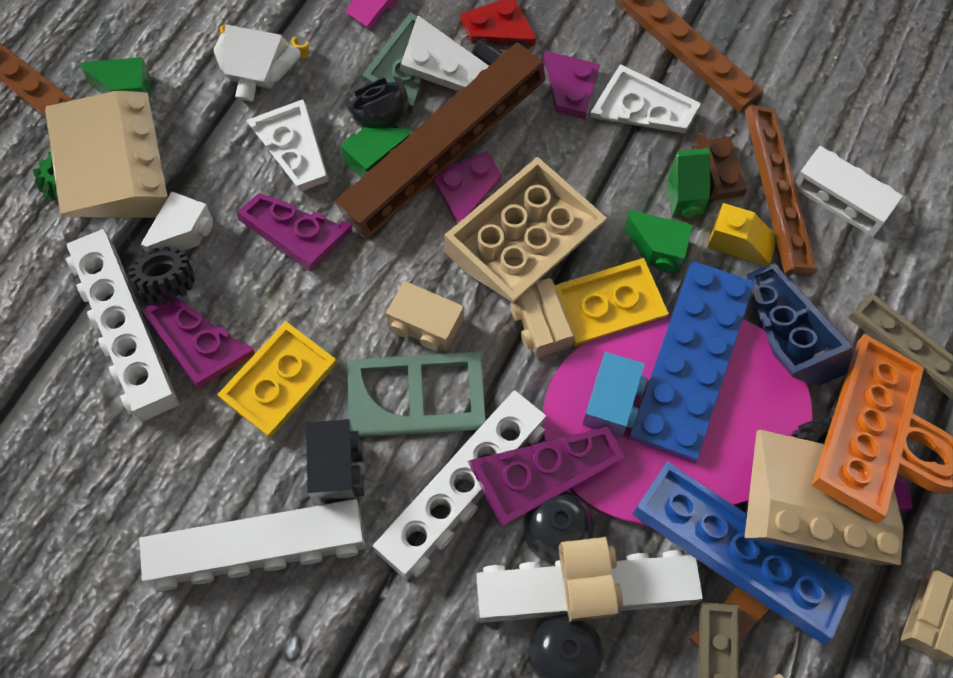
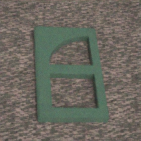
M480 351L347 360L348 413L353 431L359 430L360 438L478 430L486 421ZM468 365L471 412L424 415L421 368ZM408 369L410 416L395 415L378 406L369 396L364 386L362 372Z

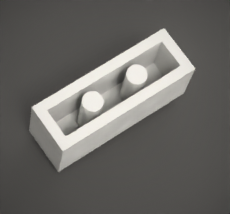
M821 146L818 147L794 182L796 191L871 237L875 236L903 196L891 186L881 183L866 174L864 170L851 165L841 159L836 153L828 151Z

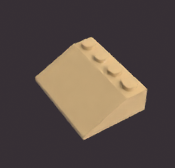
M112 91L46 106L45 114L60 217L156 218L167 200V192L148 93Z
M536 157L444 235L445 253L468 275L514 303L604 224L607 217L539 157Z
M757 430L744 538L873 565H901L903 524L894 488L887 516L877 524L811 486L824 444Z

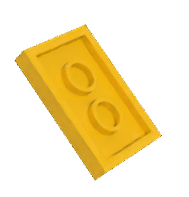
M644 258L554 285L575 335L574 348L586 342L662 319L669 315Z
M285 321L217 396L266 437L271 439L336 367L337 360Z

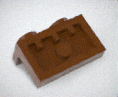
M698 133L695 144L691 146V150L705 148L710 150L709 201L744 196L748 188L731 137L707 140L705 133Z

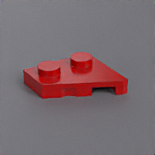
M499 0L460 14V22L471 43L476 44L479 40L483 39L487 43H495L496 45H508V41H524L526 46L531 47L536 45V37L516 0Z

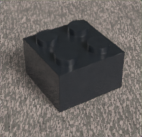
M350 419L306 422L307 493L314 506L357 499L359 504V496H365L364 475H361V467L357 463L364 460L363 443L360 441L359 430L353 431Z

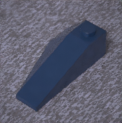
M775 263L748 273L746 279L754 281L751 293L772 353L787 372L795 379L817 386L847 374L853 347Z

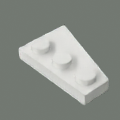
M417 16L399 71L459 91L471 83L479 72L487 69L489 65L420 16Z
M620 64L592 109L590 118L686 133L699 111L701 103Z
M304 100L246 120L300 192L329 181L309 111Z

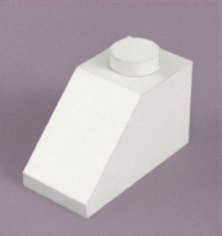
M171 192L141 243L144 251L150 255L154 253L153 249L155 248L163 251L164 247H170L172 251L175 247L179 248L181 252L182 250L185 251L198 246L202 238L209 234L213 225V218L207 205Z

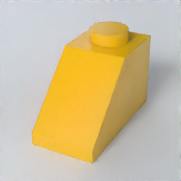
M723 203L715 220L707 248L767 266L771 263L777 241L775 234L755 212Z

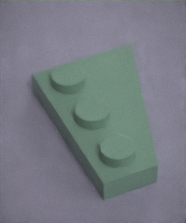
M411 12L363 73L362 82L368 84L375 80L386 78L387 83L395 82L393 77L401 78L409 99L408 110L413 112L422 78L399 71L417 16Z

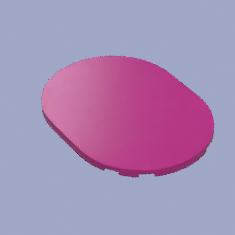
M671 316L586 342L574 350L554 374L546 393L543 413L546 415V420L543 424V428L546 429L543 435L544 442L595 430V428L582 424L605 352L645 364L642 376L648 377L642 397L636 395L633 407L640 408ZM742 319L696 463L629 440L632 428L626 427L622 437L613 434L625 458L571 487L570 490L597 513L608 518L612 517L624 522H630L633 525L648 526L633 516L632 513L668 461L732 505L738 506L748 503L757 430L793 437L791 434L794 430L799 429V425L812 421V403L806 382L793 378L772 353L765 330Z

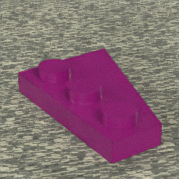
M258 193L237 211V217L240 222L309 271L315 268L352 232V224L341 221L339 224L325 219L323 214L317 212L309 214L297 210L294 204Z
M178 298L175 302H172L171 299L166 300L165 305H160L159 301H157L155 305H150L141 310L145 320L197 389L255 355L254 348L245 342L244 344L240 343L222 327L214 326L205 320L201 313Z

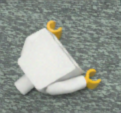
M231 25L220 26L221 35L213 49L220 70L231 81L238 82L235 97L249 102L254 100L256 86L272 88L274 83L279 81L299 59H305L309 56V42L306 41L304 45H299L298 37H293L291 39V46H289V43L282 35Z

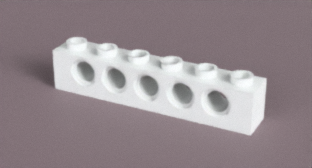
M101 229L67 243L66 245L71 256L66 258V261L73 275H79L81 283L76 285L83 301H89L92 310L87 311L88 317L93 327L101 331L103 337L99 338L98 342L106 357L111 356L114 365L110 366L109 370L117 385L122 384L125 394L121 395L120 398L127 413H134L143 422L179 406V400L116 248L106 231ZM102 268L100 272L93 274L97 269ZM113 294L109 300L103 301L108 295ZM125 321L121 327L114 329L117 323ZM136 348V351L131 356L124 357L128 350ZM148 376L145 383L136 386L139 378Z
M514 390L373 544L375 553L406 581L412 575L415 577L421 575L431 562L428 559L430 554L437 547L442 550L455 535L452 532L454 527L460 521L466 523L478 509V506L475 504L484 495L467 461L477 459L484 454L495 455L526 447L529 443L531 445L536 444L546 432V429L543 428L546 415ZM510 429L516 431L519 437L514 441H507L502 438L501 433ZM466 479L471 481L474 487L471 491L462 493L455 489V484L460 480ZM438 505H444L451 512L445 519H436L431 515L433 508ZM415 531H420L427 536L424 544L415 547L408 544V536Z

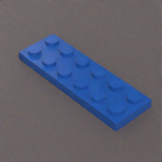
M691 260L629 440L696 463L754 281Z
M667 461L632 515L824 646L830 642L855 585L800 549L744 538L747 514Z

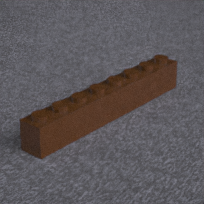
M518 42L508 50L503 51L495 62L487 69L479 72L471 83L465 88L460 89L447 104L437 109L432 117L422 126L414 129L406 140L398 147L390 150L382 161L374 168H370L358 182L341 194L335 202L343 218L352 224L366 239H369L546 81L543 61Z

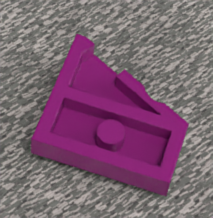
M545 51L543 63L547 69L550 91L553 93L555 111L585 119L600 64Z
M485 151L448 167L432 182L456 224H458L485 201L486 195L493 191L501 182V173L488 151Z

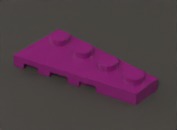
M607 426L467 462L502 526L543 504L546 500L561 494L622 460L625 456Z

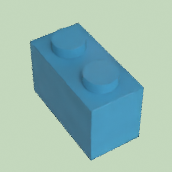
M605 352L582 425L595 429L608 426L612 434L620 437L623 436L626 427L633 428L639 408L633 407L635 396L642 397L648 377L642 376L645 364Z

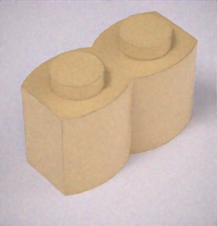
M606 537L561 542L559 545V557L569 621H582L617 615L618 607L623 606V595L620 584H614L611 569L617 567L614 547L608 546Z

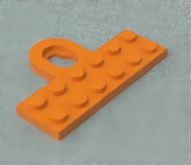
M866 334L857 341L811 486L877 524L887 516L897 473L933 493H953V437L913 414L924 370L923 366ZM906 439H913L939 454L945 465L920 460L909 450Z

